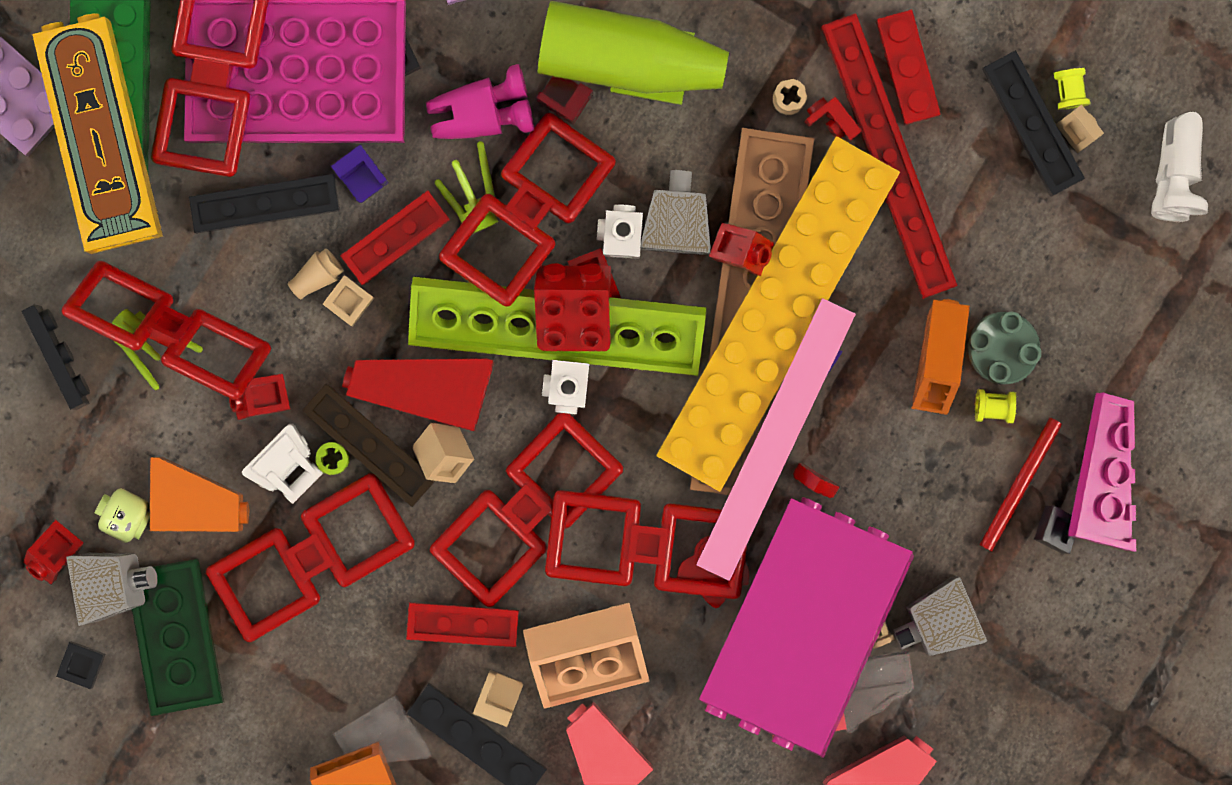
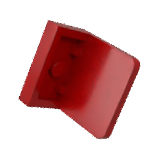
M558 263L540 266L536 273L534 287L537 347L540 350H609L611 344L609 307L611 266H600L598 264L563 266Z

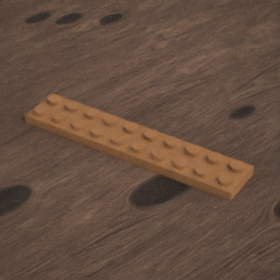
M742 128L728 224L756 231L774 242L775 245L808 187L814 138ZM722 263L708 362L757 275L744 268ZM778 390L721 492L693 476L691 477L690 490L730 495Z

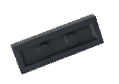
M35 304L22 310L21 312L70 410H78L90 404L86 395L90 394L89 387L81 374L75 375L70 365L74 361L73 355L64 341L59 343L53 331L58 326L50 310H43L42 306Z

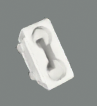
M290 423L243 469L242 474L268 491L273 492L279 489L293 504L323 472L314 463L310 462L308 459L310 456L308 455L311 453L304 436H301L296 426ZM300 465L305 471L289 486L285 479Z

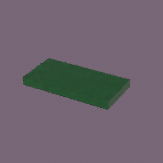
M199 559L153 567L157 573V585L155 588L145 589L144 605L132 609L150 715L154 716L223 703L224 697Z

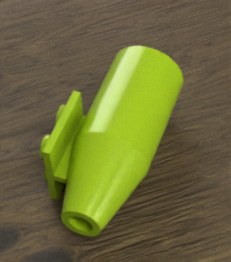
M550 1L542 36L537 73L611 87V93L682 105L684 91L723 88L729 52L695 37V33L682 31L660 20Z

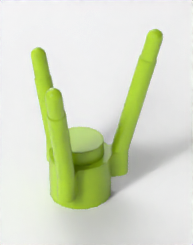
M478 141L477 148L485 192L495 197L484 142ZM453 160L452 166L469 202L464 205L466 212L440 179L435 180L434 184L458 215L461 223H463L481 198L476 199L458 160ZM489 211L474 233L498 223L497 217Z
M125 309L112 321V324L133 334L145 318V315L141 311L134 315L129 309ZM192 341L187 345V348L197 353L203 351L200 345ZM115 342L124 350L154 390H158L159 384L135 351ZM145 342L142 349L154 360L159 361L161 359L160 354Z

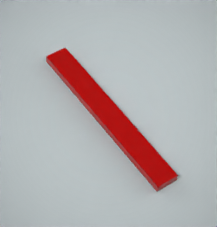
M855 13L822 25L824 37L856 123L862 130L861 136L868 154L900 172L885 200L922 299L958 286L857 14Z

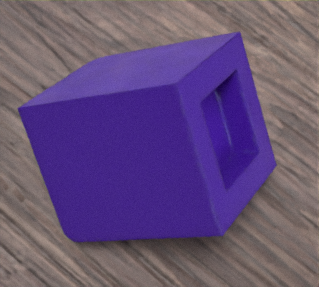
M361 145L331 166L359 203H363L389 184Z

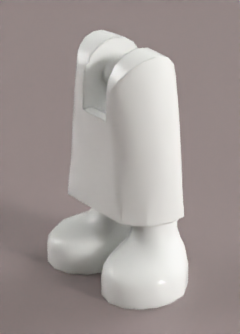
M1196 112L1184 113L1165 124L1160 165L1156 178L1158 187L1151 210L1152 216L1156 219L1184 222L1189 220L1190 215H1204L1208 213L1207 201L1203 197L1191 193L1189 189L1190 185L1202 181L1201 147L1203 122L1201 116Z

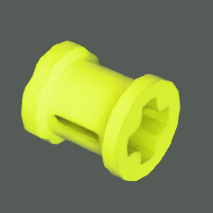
M1085 68L1054 72V79L1058 80L1061 101L1057 104L1058 110L1078 108L1081 104L1083 107L1091 105L1090 99L1086 98L1083 79V76L1086 74Z
M984 389L977 390L975 421L982 422L986 418L1014 423L1016 392L995 394L986 393Z

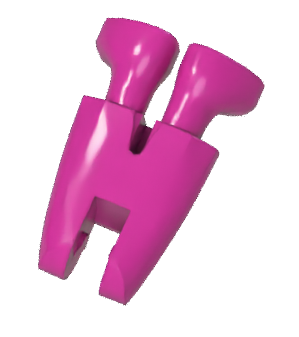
M520 64L510 66L507 70L505 81L499 85L492 86L490 78H486L453 89L425 102L428 114L453 111L454 115L452 120L433 124L430 127L432 137L437 139H462L502 134L501 125L510 124L516 125L524 133L534 131L529 101L527 99L521 100L528 98V93ZM521 100L506 108L498 109L496 107L499 102Z

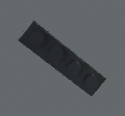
M1015 50L983 67L982 70L1049 195L1052 197L1084 180L1085 177L1017 51Z
M334 174L189 197L193 228L196 234L340 211Z
M430 683L407 713L504 785H536L547 770L542 764Z

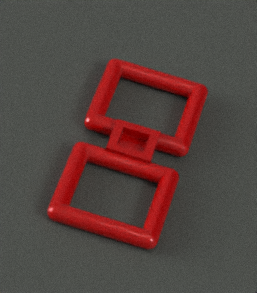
M180 0L171 52L177 57L194 59L190 81L168 78L164 83L151 152L153 163L232 177L237 173L251 97L245 90L229 88L233 66L252 69L257 65L269 0H254L244 53L188 44L195 0ZM177 94L234 103L224 161L167 151Z
M544 114L534 127V131H531L501 172L502 178L518 189V191L507 205L491 194L483 195L439 253L440 261L505 307L511 306L555 247V240L538 228L540 223L549 212L565 223H572L615 166V158L554 114ZM550 130L598 163L567 206L519 173ZM489 211L537 244V247L506 289L457 255Z
M97 261L63 305L61 311L66 318L131 350L137 351L141 349L148 338L168 347L161 357V362L165 367L232 400L241 398L271 352V345L268 342L204 310L196 309L188 317L171 309L170 307L173 304L171 294L104 261ZM103 277L155 302L133 334L81 308ZM201 326L253 351L233 383L180 357Z
M558 413L507 466L506 474L521 488L507 504L493 491L484 490L430 546V553L486 607H493L547 551V544L532 529L547 514L550 517L552 516L553 499L523 470L563 429L605 468L602 474L583 493L602 495L623 472V465L568 413ZM570 506L567 509L565 529L571 527L588 508ZM487 508L530 547L490 590L448 550Z
M368 473L304 510L301 514V520L310 537L293 547L283 531L279 528H274L208 566L206 575L246 642L257 640L320 602V595L311 578L329 568L341 587H348L414 548L415 541L376 475ZM369 490L398 541L347 570L318 519ZM274 545L303 596L252 625L223 574Z
M559 490L554 494L545 573L548 577L629 586L633 579L634 562L656 564L654 586L657 590L725 599H738L741 596L747 545L730 581L728 580V584L670 577L676 519L716 523L722 509L669 503L663 508L661 528L639 525L641 503L637 499ZM567 506L626 513L619 571L561 564Z

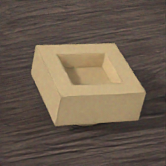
M1082 104L1056 124L1077 153L1104 134L1097 125L1096 119L1087 112Z
M344 275L323 305L353 327L374 297Z

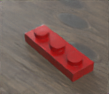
M908 10L878 18L876 24L904 126L940 116V109L913 11Z
M427 190L340 256L361 285H365L448 223L450 219Z
M410 602L406 640L516 647L519 610Z

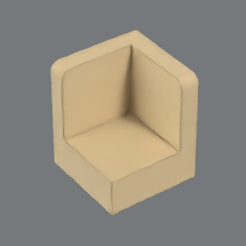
M430 423L413 445V451L427 480L456 483L474 460L460 428L456 426Z
M490 670L473 714L507 727L521 693L523 683Z

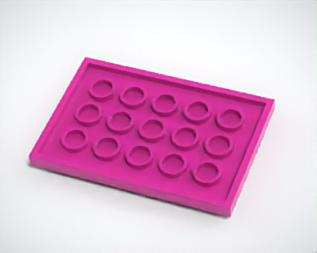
M195 0L187 43L244 53L254 0ZM269 0L257 65L252 69L233 66L229 88L245 90L251 97L242 143H404L406 0ZM185 58V80L190 81L194 59ZM185 95L184 141L186 143H227L234 103Z

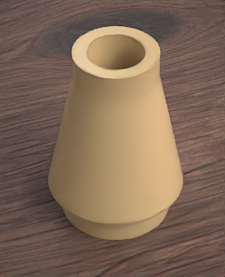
M324 249L322 252L316 251L296 276L288 282V286L302 300L305 296L338 281V275L344 270L337 258L328 249Z

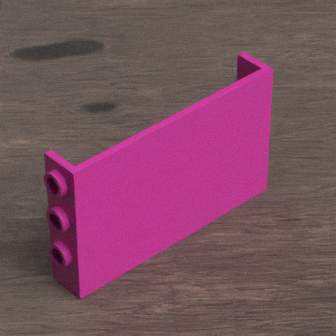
M802 497L801 501L798 502L791 498L699 700L707 704L706 712L725 720L727 714L740 719L738 727L759 735L760 731L764 730L774 735L772 742L792 751L794 745L824 758L913 561L914 555L912 551L887 541L889 535L881 530L869 527L867 531L855 527L856 521L849 516L835 512L833 517L821 512L822 505L810 499Z

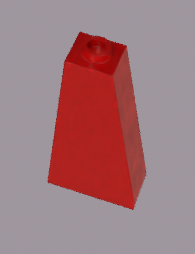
M490 359L356 360L354 367H347L342 387L348 388L346 396L475 431L495 361Z

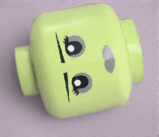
M122 488L117 489L111 497L104 494L95 510V514L101 516L98 527L102 532L125 543L130 542L133 538L139 540L150 520L149 504L145 499Z

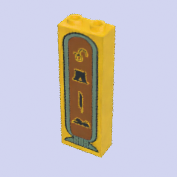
M99 13L78 17V23L64 26L63 22L50 23L41 27L42 32L32 34L84 251L90 254L163 237L112 24L106 17L100 18Z

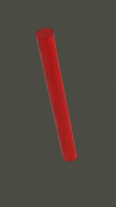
M1053 418L1048 419L980 542V546L991 552L993 551L1058 434L1062 423Z

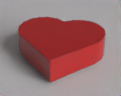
M798 463L792 473L795 479L809 489L830 499L834 498L840 488L832 480L802 463Z

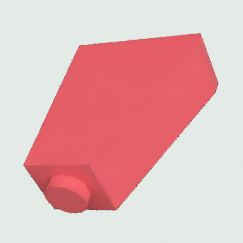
M594 702L588 707L582 703L567 717L571 723L567 726L566 731L584 785H638L653 771V765Z
M902 736L827 776L822 783L823 785H919L937 761L930 755L934 749L919 737L915 736L911 741L906 736Z

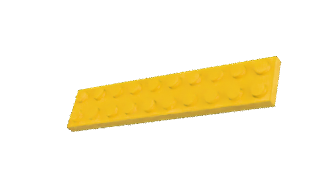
M835 137L775 243L770 262L764 266L761 276H757L659 449L657 457L721 492L784 380L822 298L827 301L829 300L900 173L898 170L843 139Z

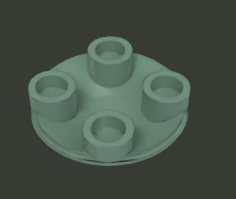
M997 312L984 317L975 325L968 341V355L974 369L986 380L996 384H1013L1026 378L1036 367L1041 358L1040 341L1034 327L1018 313Z

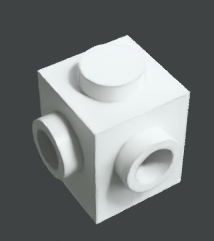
M614 205V211L606 210V219H598L597 240L604 241L603 255L605 257L640 258L643 213L635 212L636 206Z
M553 360L551 375L544 374L542 396L549 397L548 404L556 405L555 412L577 414L578 407L585 408L589 364Z

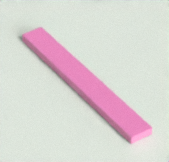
M822 298L696 564L697 566L730 581L856 315L855 313Z

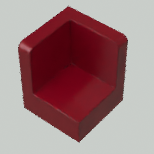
M552 76L543 92H539L536 100L574 125L593 96V90L581 82L577 84L570 79Z

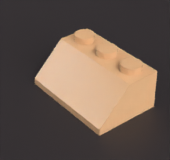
M630 603L523 630L529 662L544 709L650 682Z

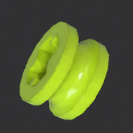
M336 442L322 445L317 450L315 456L318 468L328 475L343 472L348 467L350 461L348 451ZM336 448L335 453L340 451L342 454V460L337 462L338 468L330 469V464L325 466L323 463V457L328 455L327 449Z

